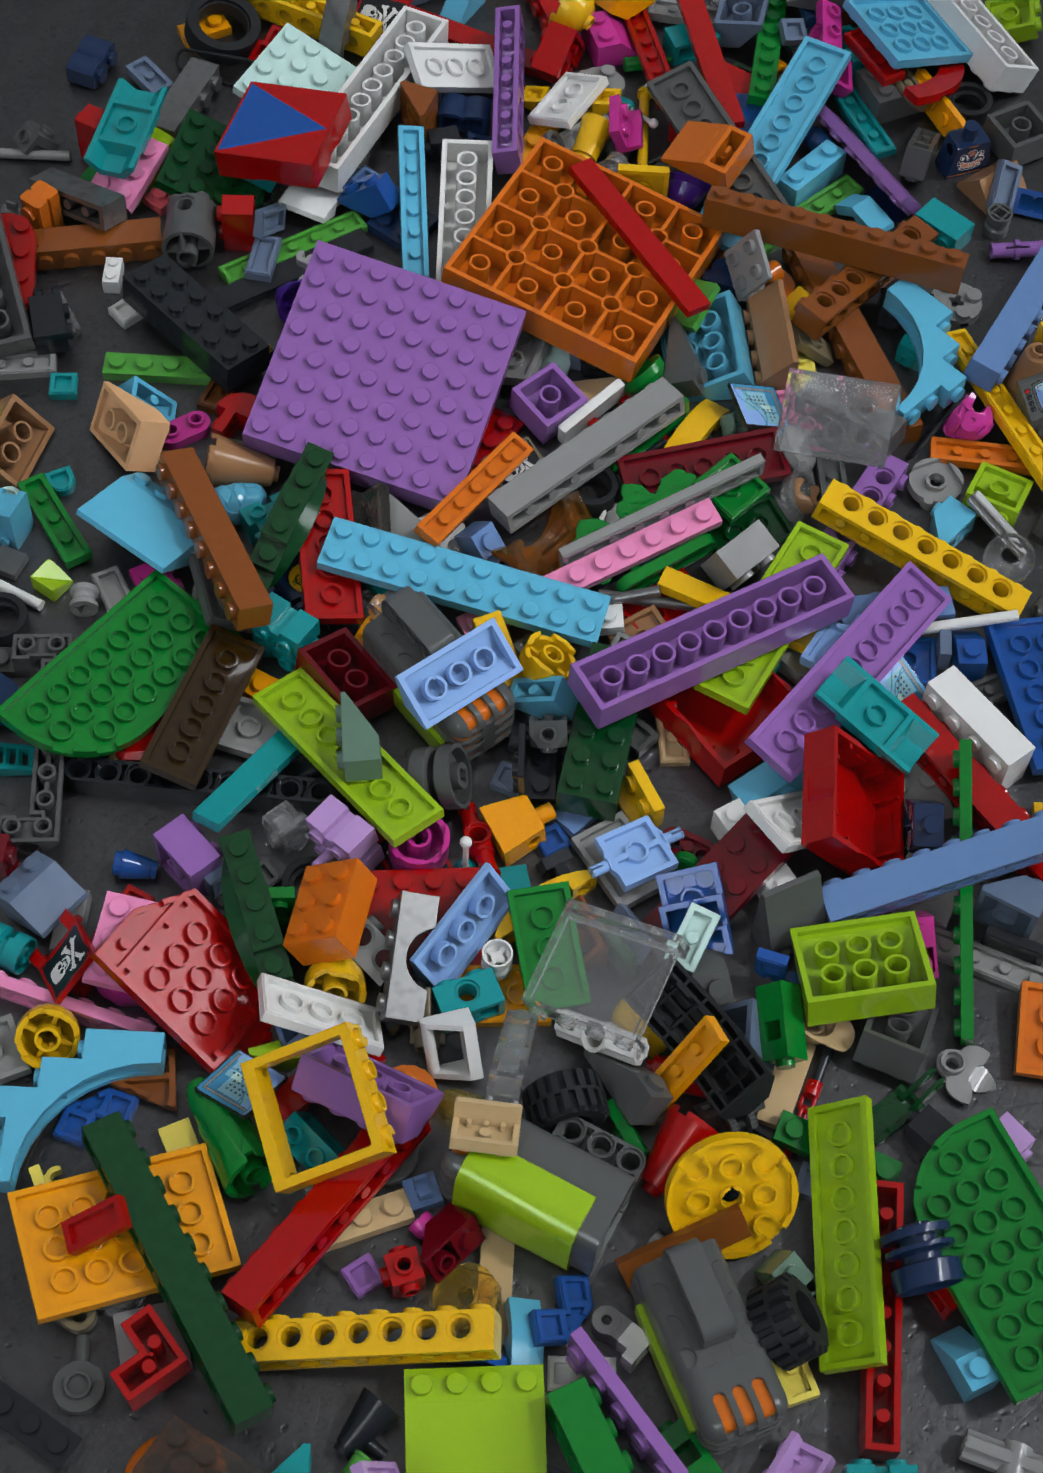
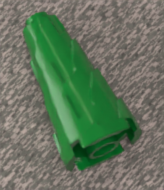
M198 1077L193 1079L187 1086L186 1098L198 1125L199 1135L203 1143L207 1144L209 1157L224 1191L228 1196L238 1199L254 1195L255 1193L251 1187L258 1183L263 1190L272 1183V1178L258 1128L247 1114L242 1115L197 1089L207 1078Z

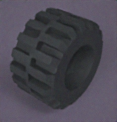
M572 1068L547 1074L529 1084L522 1091L521 1095L527 1121L551 1134L559 1122L569 1118L579 1117L597 1127L610 1115L600 1075L597 1071H592V1069ZM566 1133L564 1134V1137L568 1139L576 1137V1135L572 1133Z
M785 1272L747 1293L746 1307L749 1320L753 1325L752 1329L759 1337L758 1341L761 1346L765 1347L766 1354L782 1370H793L828 1351V1331L822 1312L811 1292L795 1275Z

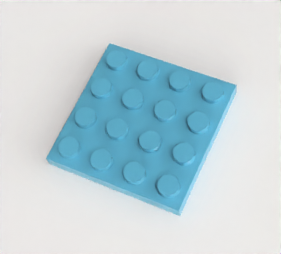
M845 0L842 5L849 14V17L856 22L863 34L871 40L875 48L881 52L889 65L894 69L966 63L973 56L969 48L927 0Z

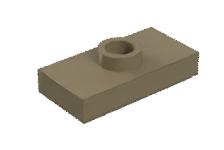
M792 324L796 349L826 368L834 363L829 342L822 337L815 341Z

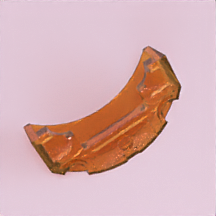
M579 491L569 493L552 505L547 526L533 545L525 547L523 546L525 543L522 539L513 541L510 545L495 548L491 551V554L516 569L539 576L547 575L561 568L562 566L558 561V549L575 539V530L579 520L591 519V515Z

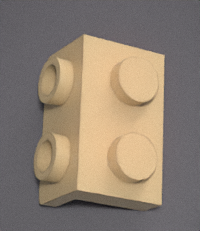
M456 1097L449 1149L517 1157L523 1106L515 1103Z

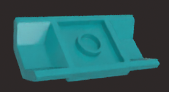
M119 78L84 156V161L102 175L125 179L132 174L141 154L144 155L161 115L160 109L168 93V88L161 87L156 93L137 90L125 79Z
M849 656L839 664L814 693V696L836 714L834 718L876 755L880 758L882 756L887 758L905 775L909 774L912 766L940 735Z

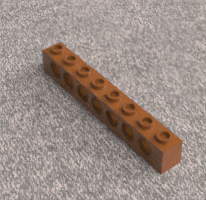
M916 215L907 222L903 220L895 231H888L893 234H902L912 239L932 243L935 242L939 235L936 230ZM844 265L836 276L832 274L823 286H816L807 298L802 297L794 306V311L796 312L791 322L813 340L817 341L895 278Z

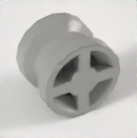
M89 582L73 584L70 587V597L72 598L69 603L70 612L78 617H91L98 612L99 605L96 601L99 596L98 587Z

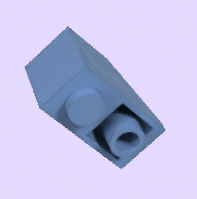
M474 521L454 536L464 554L518 569L492 521Z

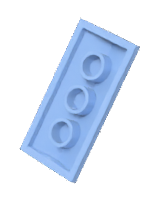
M493 617L394 678L404 705L420 725L427 730L524 669Z
M484 863L438 922L436 928L430 932L409 959L414 973L426 981L431 988L443 980L458 979L509 911L506 892L510 888L490 863Z

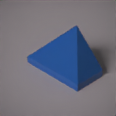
M1018 187L1012 210L1013 213L1043 220V193Z

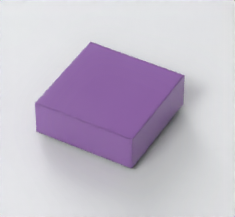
M369 1252L340 1269V1274L357 1301L383 1286L379 1267Z

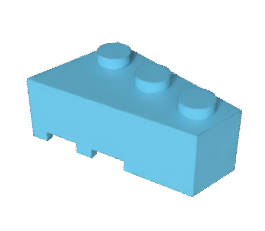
M0 488V544L19 550L35 526L27 492L19 491L17 495L7 494L5 488Z

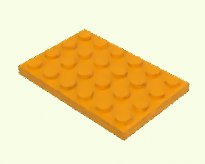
M202 1143L150 1156L151 1166H149V1169L154 1177L159 1175L166 1189L164 1197L168 1205L174 1204L181 1217L179 1226L183 1233H189L193 1238L197 1249L194 1254L198 1262H205L211 1277L240 1270L242 1264L214 1168L209 1157L207 1144ZM97 1170L7 1193L38 1325L159 1292L128 1230L78 1256L68 1254L61 1222L110 1198Z

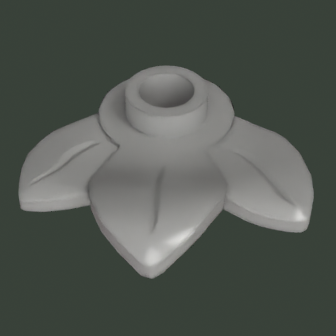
M968 1045L961 1050L946 1049L938 1055L936 1069L947 1080L945 1081L946 1091L955 1101L969 1105L973 1093L984 1094L996 1088L992 1075L983 1066L990 1057L989 1051L979 1046ZM946 1063H954L956 1065V1069H950L949 1067H947Z

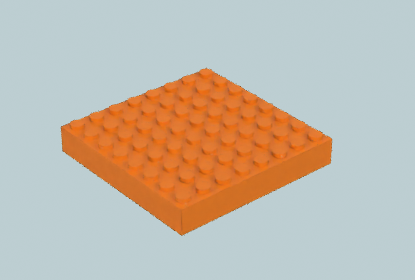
M541 137L445 264L441 282L525 310L526 316L522 328L523 331L629 383L634 379L669 326L671 317L676 315L679 307L568 173L569 166L584 161L587 158ZM596 163L693 282L695 279H700L720 249L725 232L701 226L703 214Z

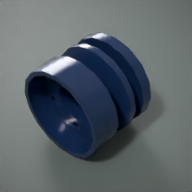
M949 1220L913 1222L898 1227L895 1231L880 1237L882 1248H898L885 1254L886 1262H902L903 1267L890 1273L896 1298L911 1297L937 1291L961 1283L966 1279L960 1257L953 1255L943 1256L942 1251L955 1245L954 1237L938 1238L951 1231Z

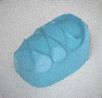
M232 483L214 488L233 525H240L239 509L257 501L261 505L267 504V494L264 488L256 483Z

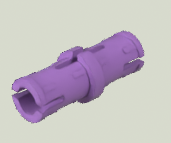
M1014 239L1012 242H991L989 244L990 259L1013 258V260H1020L1021 257H1035L1043 245V240L1020 242L1019 239Z

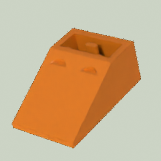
M687 121L661 157V161L710 185L725 186L730 189L754 155L753 135L729 124Z

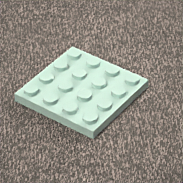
M287 23L235 83L232 93L242 98L251 81L338 92L357 67Z

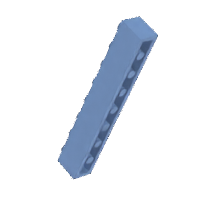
M1043 245L963 372L967 377L966 380L989 393L995 383L998 385L1002 384L1009 372L1004 368L1011 369L1018 357L1017 355L1020 354L1025 346L1026 340L1033 333L1035 325L1039 323L1043 316Z
M1043 810L1034 813L1032 818L1020 821V819L1010 820L1004 823L1002 828L990 831V829L977 831L972 835V838L960 841L958 838L945 842L941 848L932 851L929 848L916 851L912 854L913 857L900 860V858L888 860L882 864L883 867L874 870L863 868L854 872L852 877L843 880L841 878L827 880L823 883L822 893L828 922L878 916L1043 862Z

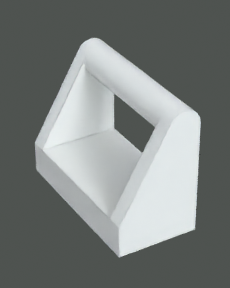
M469 1007L424 1017L419 1020L427 1071L433 1079L473 1081L484 1078L476 1025ZM434 1030L459 1031L464 1059L439 1065Z

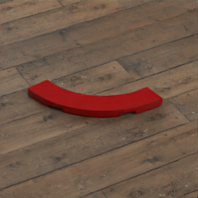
M964 64L937 65L938 73L932 79L920 84L905 86L903 95L915 106L940 101L942 96H951L961 86L964 76Z

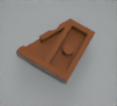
M167 1048L164 1075L137 1076L110 1083L111 1088L140 1097L144 1101L167 1110L177 1111L175 1048Z

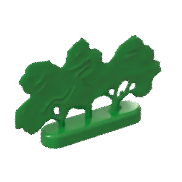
M675 469L660 479V485L656 494L650 493L639 484H622L621 496L623 499L617 504L616 514L622 519L691 486L696 480V475L686 473L681 469ZM600 519L579 520L575 530L576 537L573 541L595 532L610 523ZM701 534L667 553L660 554L659 557L642 566L637 565L631 568V572L617 581L616 590L624 592L650 587L659 581L666 566L675 570H679L682 567L685 568L709 555L716 548L717 543L711 534ZM610 578V579H608V580H606V581H604V582H602V583H599V584L604 585V584H606V583H609L612 578Z

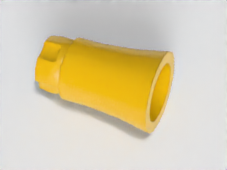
M584 113L571 151L587 159L592 158L594 162H597L602 149L610 138L609 120L595 113Z

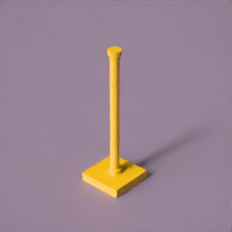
M643 86L637 90L639 109H641L644 116L649 118V100L652 95L647 87ZM643 121V147L638 149L637 165L618 163L617 173L667 197L670 167L648 165L649 124Z

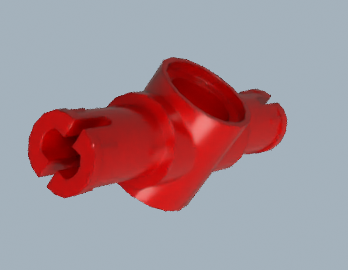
M470 802L469 810H457L463 824L462 833L472 840V845L469 847V858L477 863L480 868L485 862L490 863L498 875L501 876L500 869L494 858L495 849L492 844L491 828L480 820L475 803Z

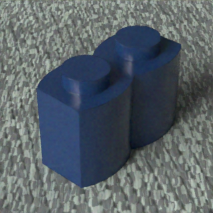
M88 34L85 35L79 43L77 51L71 55L66 65L68 81L92 89L98 88L100 83L105 82L107 71L111 66H115L118 53L115 50V43Z
M443 93L438 110L437 128L457 125L459 132L487 135L491 114V100L482 96L466 97L458 93Z

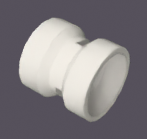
M489 940L482 948L481 969L484 970L491 967L497 981L507 978L512 971L513 949L505 940Z

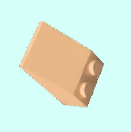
M104 381L90 431L126 471L155 472L156 465L160 461V452H162L165 439L169 434L170 422L158 409L109 381Z

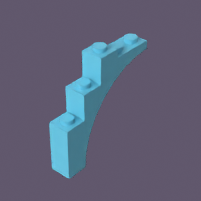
M898 280L887 289L883 307L897 319L907 332L916 352L919 366L918 381L909 396L896 407L895 414L907 419V425H913L923 412L932 410L936 404L945 409L952 402L957 403L965 393L964 386L967 377L953 367L958 360L957 353L960 346L957 341L946 334L951 328L950 321L953 311L917 284Z
M86 1028L85 1039L79 1040L78 1058L42 1057L40 1068H35L34 1087L0 1085V1193L15 1191L20 1168L31 1145L45 1126L66 1106L86 1093L115 1081L137 1076L164 1075L167 1052L165 1032Z

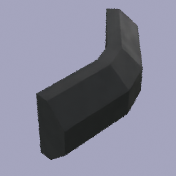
M674 956L658 965L625 998L627 1004L672 1052L705 1015L716 1018L730 1042L694 1081L723 1119L729 1120L748 1115L770 1096L775 1078L773 1073L730 1017Z

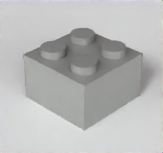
M758 519L713 554L701 567L717 588L725 590L730 587L733 591L773 560L775 556L772 552L779 548L780 545Z

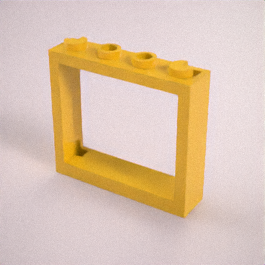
M350 1022L341 1023L240 1064L275 1193L291 1194L397 1153L392 1135H395V1131L388 1124L385 1114L387 1110L386 1100L378 1090L375 1080L377 1078V1070L373 1061L369 1059L366 1050L368 1039L363 1037L358 1024ZM341 1039L372 1145L297 1173L268 1068Z

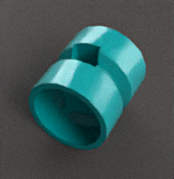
M0 921V967L15 975H20L31 963L29 956L37 948V940L21 931L15 933L13 927Z

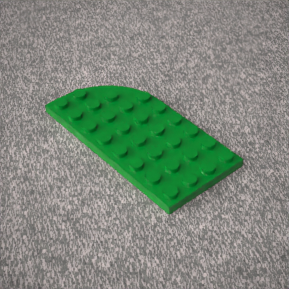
M157 570L153 571L1 704L0 722L31 745L61 756L77 758L99 757L113 754L132 746L161 722L210 626L205 624L200 603L164 574ZM227 630V631H229V632H232V633H234V634H236V635L241 636V635H240L238 632H236V631Z
M991 1107L952 1126L934 1142L922 1161L915 1179L912 1202L913 1216L915 1222L949 1220L951 1231L938 1238L954 1237L955 1245L942 1251L943 1256L953 1255L960 1257L966 1279L961 1283L947 1287L1011 1402L1016 1406L1043 1392V1190Z

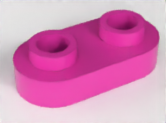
M192 411L169 421V434L165 439L163 448L167 450L180 449L206 437L211 431L210 417L205 412Z

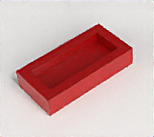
M115 1194L61 1222L68 1254L78 1256L133 1228L125 1196Z

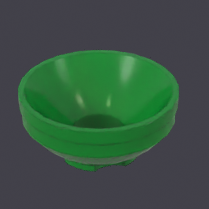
M659 354L648 358L632 381L628 383L622 380L625 384L626 393L638 394L648 384L654 383L663 377L664 361Z

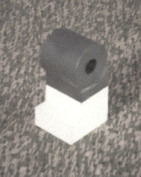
M600 1306L594 1311L591 1322L592 1335L599 1342L609 1343L621 1353L620 1365L631 1374L649 1352V1343L644 1331L612 1306Z

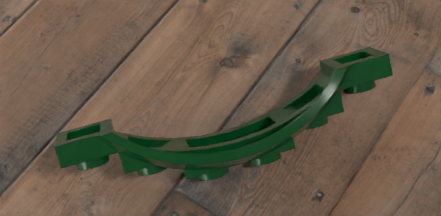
M310 442L307 443L287 482L284 483L250 556L267 592L280 580L304 545L323 502L327 485L326 472L334 458V453Z
M249 829L218 837L224 856L221 886L226 918L234 944L256 989L257 980L261 973L295 982L288 955L283 946L284 940L269 889L265 882Z

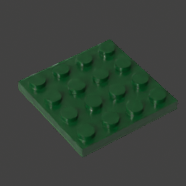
M189 108L154 187L170 195L203 191L209 194L210 200L216 206L222 205L223 194L254 195L256 210L260 209L267 191L242 178L220 176L214 150L227 126Z

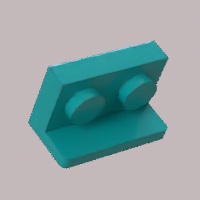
M294 1111L283 1123L292 1156L306 1170L334 1160L342 1151L346 1150L310 1112Z

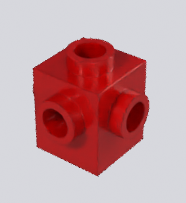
M407 1245L396 1246L390 1249L388 1254L383 1255L384 1267L379 1268V1273L384 1288L390 1287L393 1299L412 1297L426 1289V1275H429V1272L423 1264L421 1256L418 1254L416 1245L407 1247Z

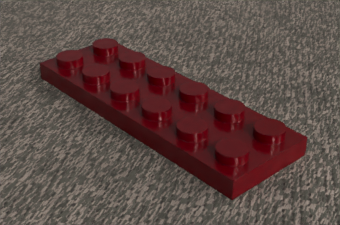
M777 426L625 455L616 461L622 484H639L654 494L657 493L660 479L671 471L681 469L686 473L696 475V479H698L731 452L741 461L761 453L765 460L763 475L758 477L766 484L790 479L792 475L788 460L779 442Z
M745 813L696 866L718 862L729 921H731L796 851L782 854L751 817ZM662 902L641 922L658 941L654 949L670 946L673 940L665 938L658 908L662 906ZM652 950L649 956L655 961L654 953Z

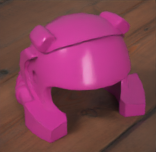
M973 392L967 393L944 422L942 427L944 435L954 439L972 441L983 439L994 426L990 406H986L980 412H975L972 405L976 395Z

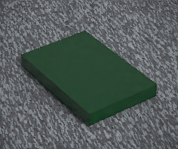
M770 494L731 525L721 516L723 520L722 525L706 533L711 534L717 543L716 548L712 551L715 554L758 519L780 547L783 546L793 527L773 495Z

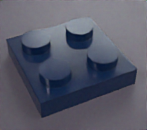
M399 202L391 212L374 217L366 224L368 232L401 251ZM427 211L428 235L438 227L439 219L429 211Z

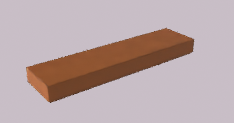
M738 1203L627 1253L615 1259L630 1291L635 1270L641 1265L661 1257L662 1251L666 1248L696 1237L700 1243L714 1238L720 1250L752 1236V1233Z

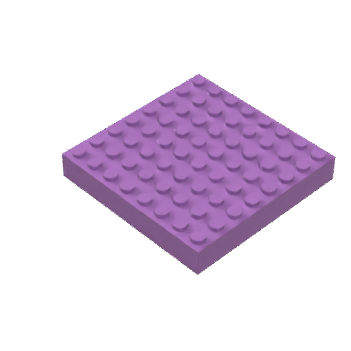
M317 240L243 430V445L296 464L307 443L310 442L334 453V458L328 469H349L350 483L365 488L374 487L382 494H392L397 499L433 510L471 473L521 334L526 311Z

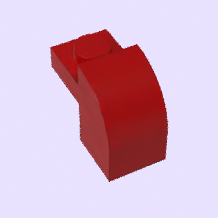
M233 393L222 398L216 404L218 417L214 420L211 431L226 438H232L237 430L243 431L257 396L249 393Z

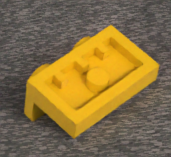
M637 759L627 765L626 776H624L618 805L630 822L648 815L655 827H659L663 824L665 806L642 764Z

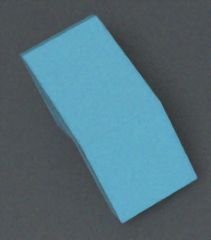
M852 194L835 204L838 215L854 217L855 222L860 225L880 228L886 232L895 227L894 222L871 196Z

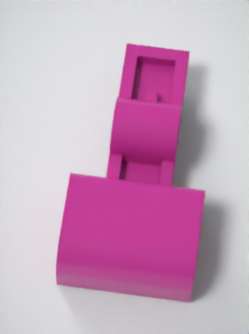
M819 0L816 3V24L811 29L809 37L842 48L841 7L828 0ZM852 61L848 63L831 94L839 98H845L853 91Z

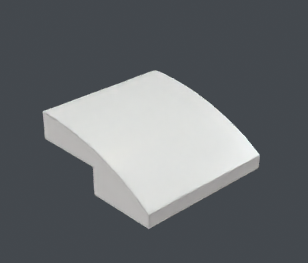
M290 185L278 202L286 204L287 210L325 223L335 217L336 207L341 205L337 198L344 190L341 189L337 193L320 186L317 189Z

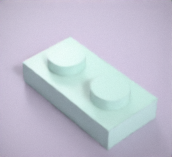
M692 902L664 960L666 961L674 956L689 973L694 974L721 915Z

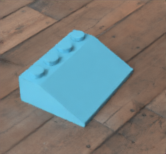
M729 289L716 296L696 333L686 331L707 372V382L704 383L703 395L687 397L689 402H702L705 399L711 401L734 399L736 396L731 384L756 386L742 309ZM670 324L660 338L664 368Z
M136 472L121 476L77 509L76 515L160 573L189 566L188 558L192 553H195L194 544L191 539L186 537L184 524L181 519L179 520L176 517L175 506L172 500H168L165 487L154 483L151 477L145 473Z

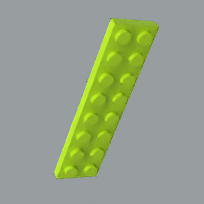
M798 520L761 580L821 553L826 556L835 570H837L848 552L849 544ZM791 642L694 686V689L747 715Z
M301 667L252 695L253 704L394 848L444 817V809L382 747L383 779L346 782L344 769L338 770L337 751H342V746H337L336 728H342L341 723L336 721L335 705L339 704Z
M862 1095L808 1108L816 1302L824 1317L829 1339L828 1351L819 1356V1372L826 1375L887 1365L872 1099Z

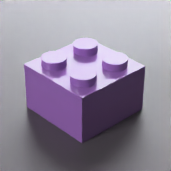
M552 362L512 388L508 407L544 444L558 435V425L585 405L589 399Z
M182 813L153 834L158 861L161 867L184 892L196 888L205 897L208 893L206 892L204 877L223 864L221 860L223 853L214 841L209 843L206 840L202 828L196 821L190 822Z

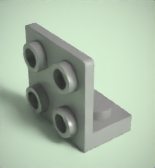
M752 230L724 252L737 301H748L749 297L765 288V284L772 279L771 269L759 230Z

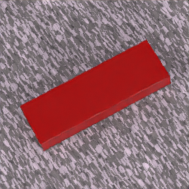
M860 27L843 34L842 40L883 87L904 79L905 71L902 68L894 69L891 67L881 52L875 48L871 40L863 34Z

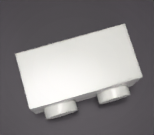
M106 257L102 277L104 293L120 294L124 275L123 258Z

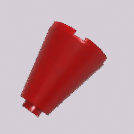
M674 1103L671 1104L666 1112L646 1160L641 1178L644 1182L641 1188L656 1199L659 1195L664 1197L669 1173L681 1155L699 1141L719 1134L690 1111L686 1115L679 1113L678 1110L681 1106Z

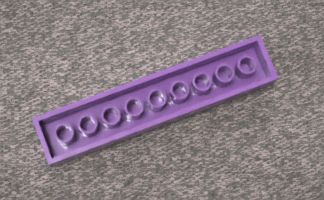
M821 553L572 663L567 684L596 728L600 729L847 617L855 595L826 556Z

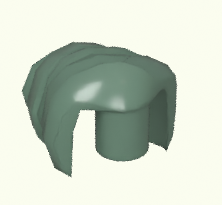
M735 411L721 417L720 427L722 428L723 436L748 432L749 424L746 421H741L742 416L740 412Z

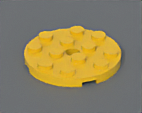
M747 1132L719 1133L694 1144L676 1161L666 1181L664 1205L671 1227L675 1232L738 1203L752 1236L722 1249L721 1252L725 1259L743 1258L765 1249L772 1244L771 1239L783 1227L787 1229L794 1217L798 1204V1182L788 1158L771 1141ZM731 1188L740 1192L738 1198L734 1201L728 1202L722 1199Z

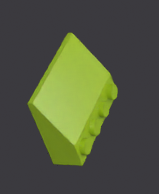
M915 910L790 928L794 960L808 1027L935 1008L937 984Z
M543 1364L404 1369L406 1473H547Z

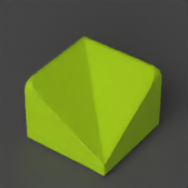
M47 559L30 576L33 589L53 602H56L74 584L73 580L50 559Z

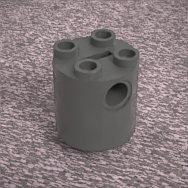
M198 191L196 193L172 194L169 197L165 214L162 253L166 254L181 267H202L211 262L214 256L218 226L217 206L210 200L208 193Z

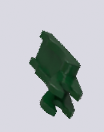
M935 1067L927 1070L910 1088L905 1083L900 1084L892 1093L872 1107L874 1141L878 1146L905 1125L906 1119L914 1110L917 1109L921 1112L926 1107L924 1103L944 1086L943 1083L947 1080L942 1077L919 1099L914 1094L935 1075L934 1072L937 1071Z

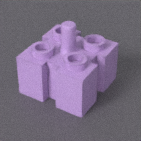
M332 794L305 819L309 828L308 836L315 843L314 850L319 855L311 865L358 858L369 870H373L385 858L381 845L377 843L379 839L375 828L359 815L355 816L351 813L349 808Z

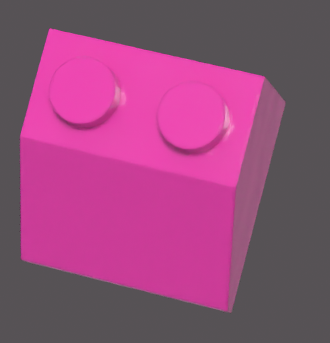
M606 10L594 12L593 17H595L593 25L587 31L585 29L581 31V38L586 45L594 66L602 67L605 64L614 67L622 65L623 57L637 56L625 23Z

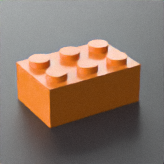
M358 858L306 866L283 946L303 966L314 965L320 962L355 959L378 879Z

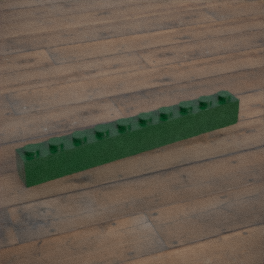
M118 1110L83 1126L82 1143L110 1197L115 1194L125 1196L133 1226L128 1232L233 1436L272 1416L273 1403L276 1402L274 1392L268 1382L263 1384L257 1374L260 1371L258 1362L251 1351L246 1353L241 1343L244 1338L238 1324L235 1321L230 1323L225 1313L228 1308L220 1291L214 1292L209 1283L212 1281V1277L205 1262L199 1263L194 1254L197 1249L193 1238L189 1233H183L179 1226L181 1217L174 1204L168 1205L164 1197L166 1189L159 1175L154 1177L149 1169L151 1161L144 1147L138 1148L134 1140L136 1132L129 1119L124 1121Z

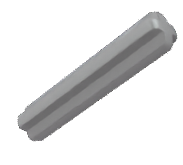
M976 491L969 496L967 503L1019 560L1025 559L1032 551L1030 546L980 491Z

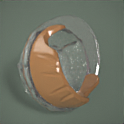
M804 461L798 462L795 465L793 474L784 479L779 492L781 495L780 500L790 513L800 517L809 516L814 512L819 503L817 496L820 493V487L815 485L812 469Z

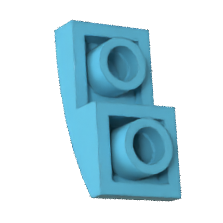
M508 1297L504 1304L509 1332L504 1340L506 1357L509 1359L508 1365L543 1364L544 1347H534L528 1315L532 1310L541 1309L540 1300Z

